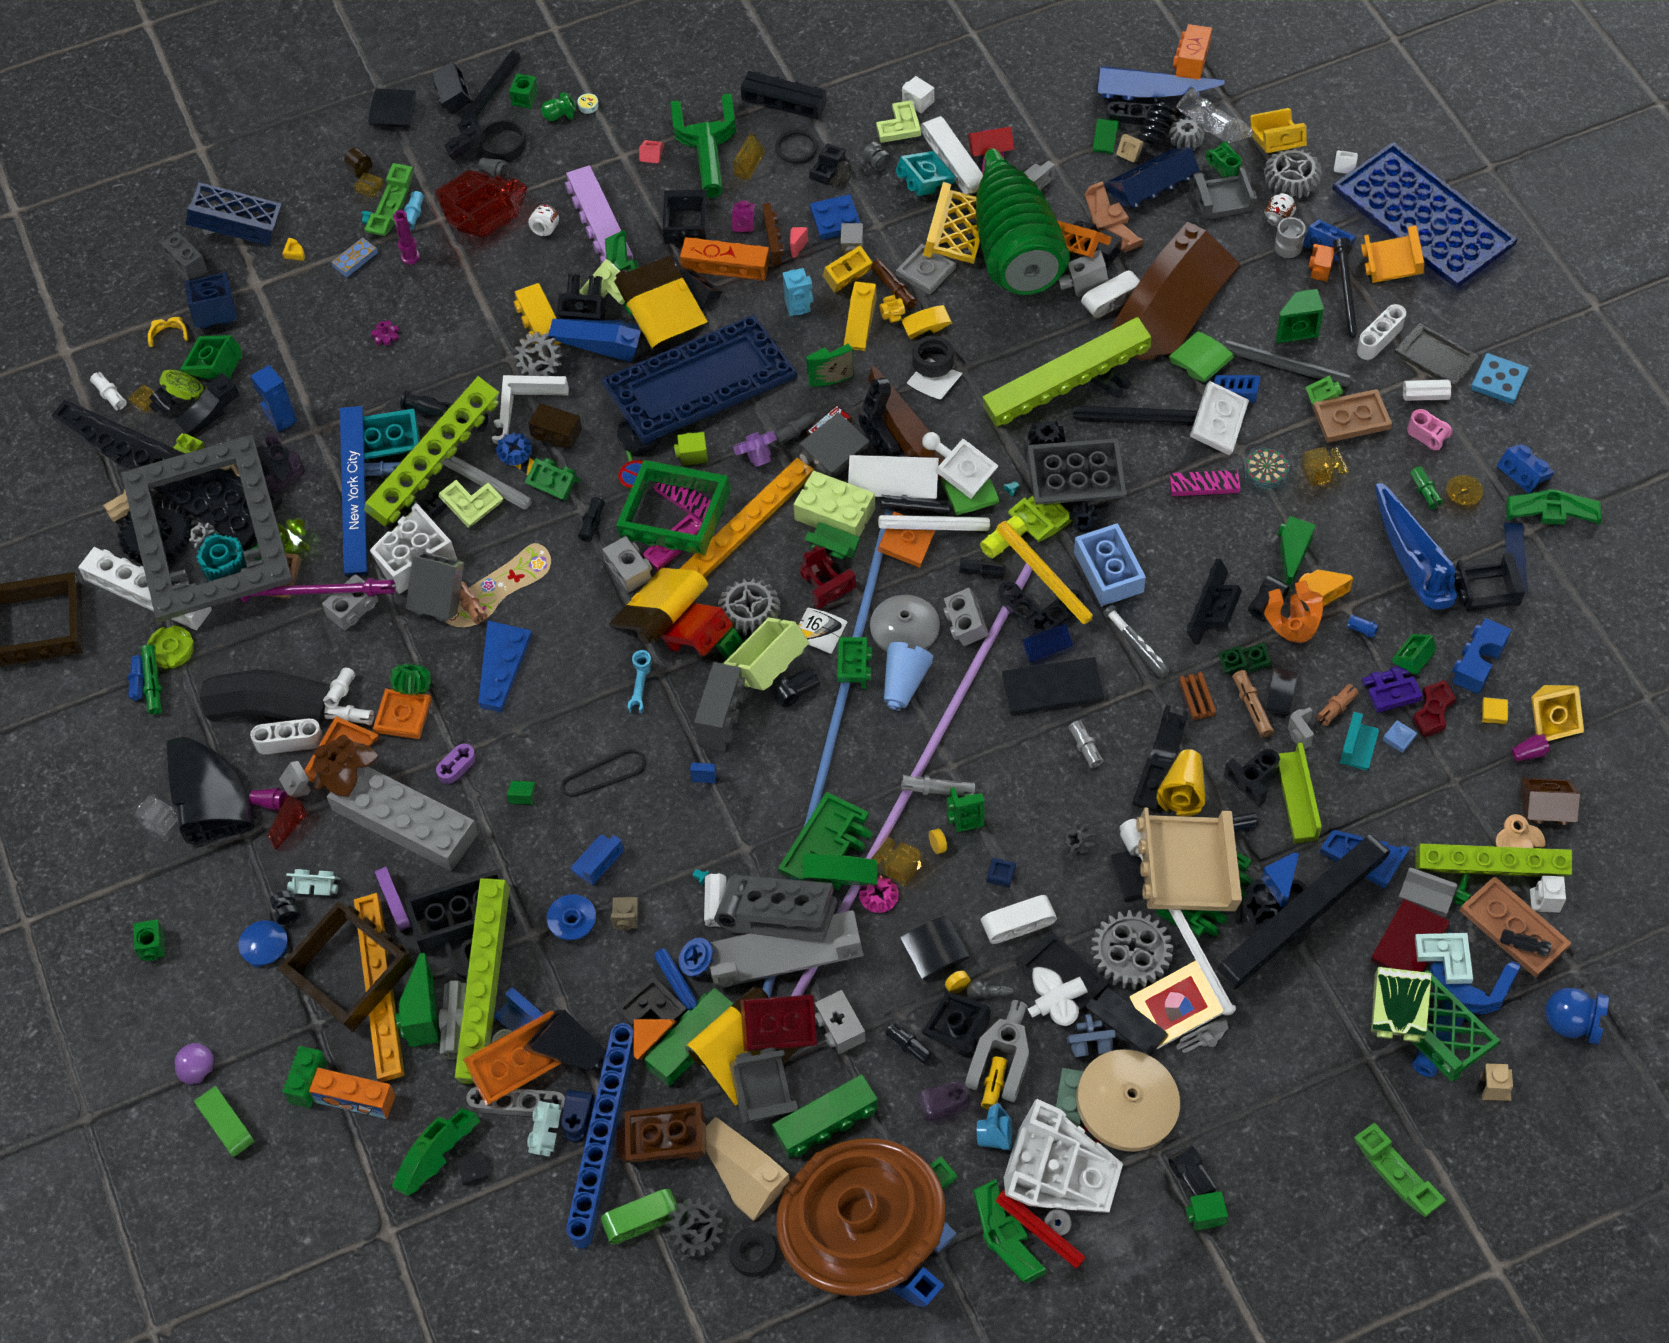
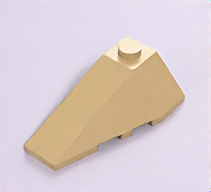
M717 1117L706 1126V1152L716 1167L734 1204L754 1222L783 1193V1188L790 1182L789 1174L767 1154Z

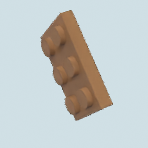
M1378 389L1313 403L1314 413L1327 443L1390 430L1392 427V422Z

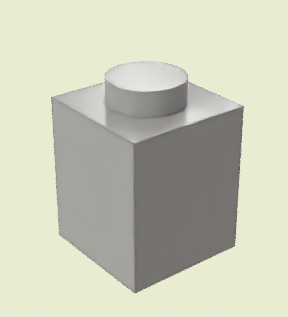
M863 223L841 224V257L860 245L863 248Z

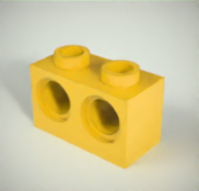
M860 245L827 265L823 272V278L833 292L836 293L870 272L872 261Z

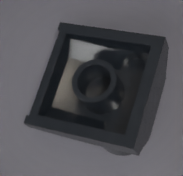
M945 991L944 997L921 1032L923 1035L953 1047L954 1051L958 1054H968L976 1048L980 1037L986 1031L989 1025L991 1010L986 1004Z

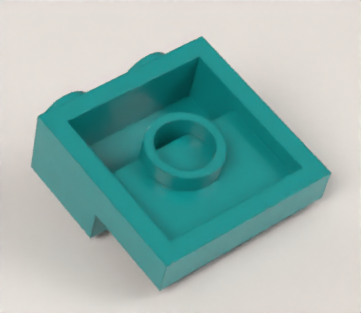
M934 151L901 156L896 167L897 176L903 178L907 182L908 189L914 191L918 196L933 194L938 186H942L943 182L954 184L956 176Z

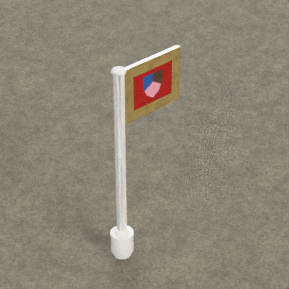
M1130 819L1120 826V836L1130 855L1140 857L1143 861L1142 854H1139L1138 843L1141 836L1140 832L1136 830L1137 819ZM1169 909L1196 961L1130 996L1134 1007L1166 1031L1167 1036L1157 1049L1222 1014L1229 1016L1236 1010V1006L1231 1004L1181 910Z

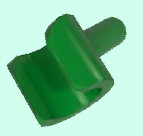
M1463 873L1460 886L1453 898V901L1461 906L1471 896L1470 893L1465 891L1469 877L1467 873Z

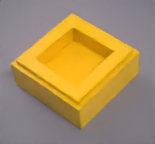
M1483 698L1482 722L1507 724L1508 700Z

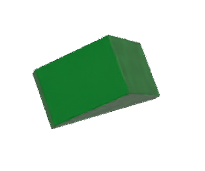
M1103 118L1097 119L1093 152L1114 153L1120 121Z

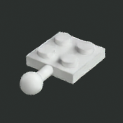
M934 432L926 433L922 439L923 446L926 449L936 450L945 457L935 472L970 499L974 497L998 468L996 463L965 439H962L952 451L940 443V437Z

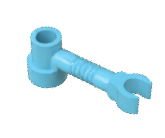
M645 650L635 652L632 657L633 665L637 669L633 696L628 702L630 713L634 705L640 706V714L644 711L642 703L646 674L651 671L652 665L651 656Z

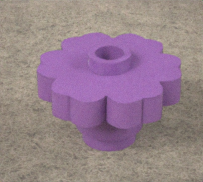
M774 430L760 435L756 432L746 436V441L734 445L733 450L735 455L747 452L750 462H753L754 467L771 461V452L768 444L777 440Z

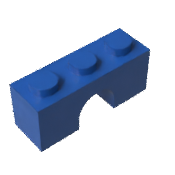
M268 365L251 375L254 388L263 399V402L260 404L264 416L273 427L280 432L297 422L284 381L273 368Z
M1487 618L1484 619L1481 626L1477 624L1471 635L1474 638L1472 643L1467 642L1461 655L1464 658L1462 661L1457 660L1453 667L1452 673H1455L1453 683L1479 695L1492 668V664L1484 661L1480 656L1489 655L1498 659L1508 642L1512 629Z

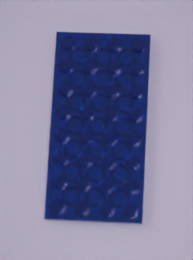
M1391 142L1333 183L1332 190L1392 238L1408 236V227L1416 225L1424 263L1455 288L1461 286L1517 243V238L1394 142Z

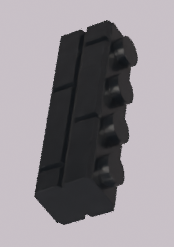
M748 71L740 88L741 100L818 120L827 102L826 90L818 86L811 87L803 85L798 81L791 82L781 77L768 76L762 72Z

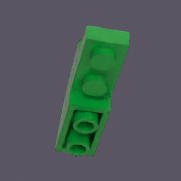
M461 1108L449 1120L437 1117L408 1151L396 1174L392 1185L393 1189L409 1196L416 1192L427 1179L437 1174L440 1168L447 1163L442 1154L451 1150L458 1140L473 1130V1127L480 1122L477 1114Z

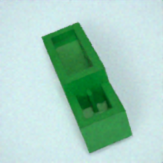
M803 853L802 878L803 881L832 883V885H877V860L842 855Z

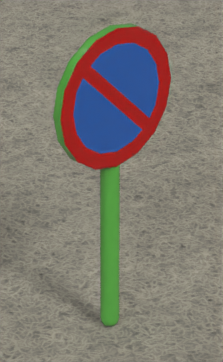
M626 451L629 462L621 467L618 478L621 485L632 489L643 461L633 460L631 452Z

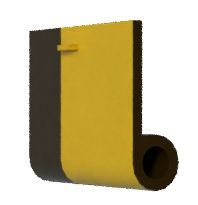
M671 256L631 271L623 270L616 274L614 283L652 350L665 345L675 336L708 323Z
M661 568L631 598V601L615 616L609 625L613 628L636 630L639 633V639L643 643L655 644L708 587V582L699 572L694 570Z
M752 987L685 1046V1050L691 1059L707 1069L733 1106H736L738 1101L729 1064L736 1060V1055L751 1052L752 1056L761 1054V1050L744 1051L740 1000L769 998L767 993L761 988ZM801 1047L775 1050H784L785 1055L782 1057V1063H784Z

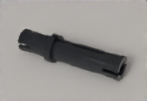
M882 494L880 509H895L903 513L905 511L948 515L950 507L949 500L912 498L903 494L902 496Z

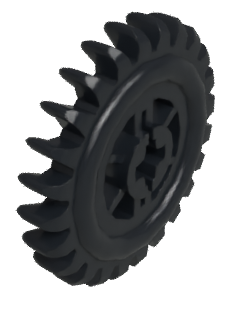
M162 499L161 505L158 506L156 501L153 500L168 561V557L175 558V553L183 552L181 547L188 545L187 540L191 538V529H193L192 521L187 511H182L180 505H177L175 509L174 503L170 501L167 507L165 500ZM128 511L131 520L122 518L126 527L119 525L121 532L117 534L119 545L122 547L123 553L128 554L129 559H136L137 563H141L142 559L131 512Z

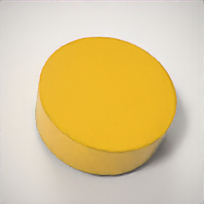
M937 828L929 831V840L933 851L936 854L946 852L947 842L942 830Z
M957 971L947 978L945 987L949 992L958 994L967 988L971 979L965 971Z

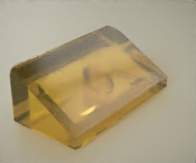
M752 133L749 134L733 161L735 177L745 180L751 178L765 154L764 148Z

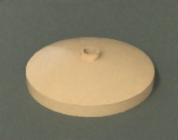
M1123 1049L1104 1053L1088 1065L1077 1086L1076 1104L1083 1124L1096 1139L1111 1148L1134 1152L1152 1148L1168 1136L1179 1116L1180 1096L1173 1077L1160 1062L1142 1052Z

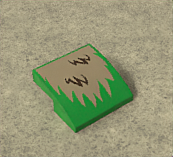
M849 343L830 353L824 347L806 356L808 385L810 387L826 386L842 382L854 376L853 348Z

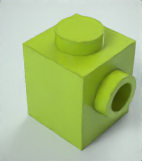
M704 432L677 435L678 444H675L674 448L676 458L681 459V466L708 463Z

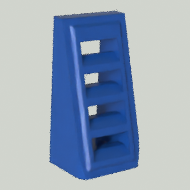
M1216 375L1214 383L1219 386L1221 383L1225 384V389L1248 399L1249 402L1256 403L1261 376ZM1229 385H1234L1233 389H1229Z

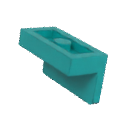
M1353 712L1340 764L1368 770L1379 729L1361 724L1363 714Z

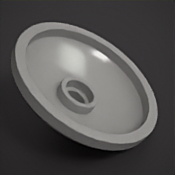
M898 595L886 599L876 607L870 620L872 638L886 652L891 642L908 643L907 648L915 650V647L918 646L927 650L936 641L940 630L939 616L934 607L926 600L913 595Z

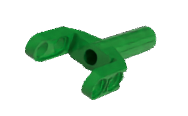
M727 93L722 96L725 122H703L688 125V127H684L679 100L670 101L675 140L686 146L697 148L702 190L707 191L708 198L720 196L723 192L717 145L727 141L737 132L732 94Z

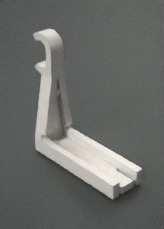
M503 375L500 419L493 421L497 428H503V434L501 436L494 435L492 437L493 443L498 444V440H501L504 434L509 435L514 401L512 394L568 395L569 386L566 376Z

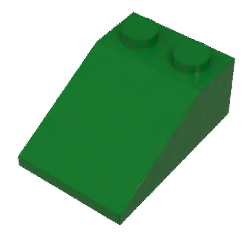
M420 953L399 1002L400 1013H396L397 1028L400 1029L402 1039L406 1038L409 1047L440 1042L433 973L425 953Z

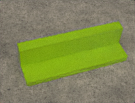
M1301 742L1297 743L1295 752L1278 753L1280 756L1278 773L1294 843L1318 841L1322 828L1305 751Z

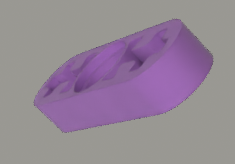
M383 867L374 871L399 932L411 927L387 868Z

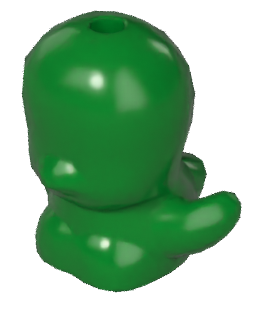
M561 92L559 99L554 98L542 104L541 113L546 120L556 121L565 114L569 120L573 119L576 106L569 93Z

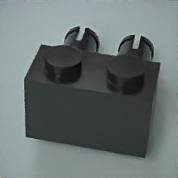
M568 274L567 293H559L557 315L562 319L605 320L606 300L601 296L603 277L589 276L588 295H580L582 276Z

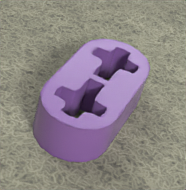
M468 744L456 746L437 765L436 773L440 782L444 784L454 783L474 764L476 757L472 746ZM461 754H463V755L468 754L469 757H467V758H465V757L460 758V755H461ZM444 770H447V771H450V770H451L452 773H451V774H449V773H445V774H444L443 771H444Z

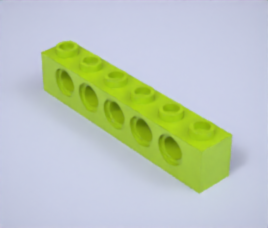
M1420 843L1415 849V869L1434 873L1529 877L1557 876L1567 878L1572 875V850Z

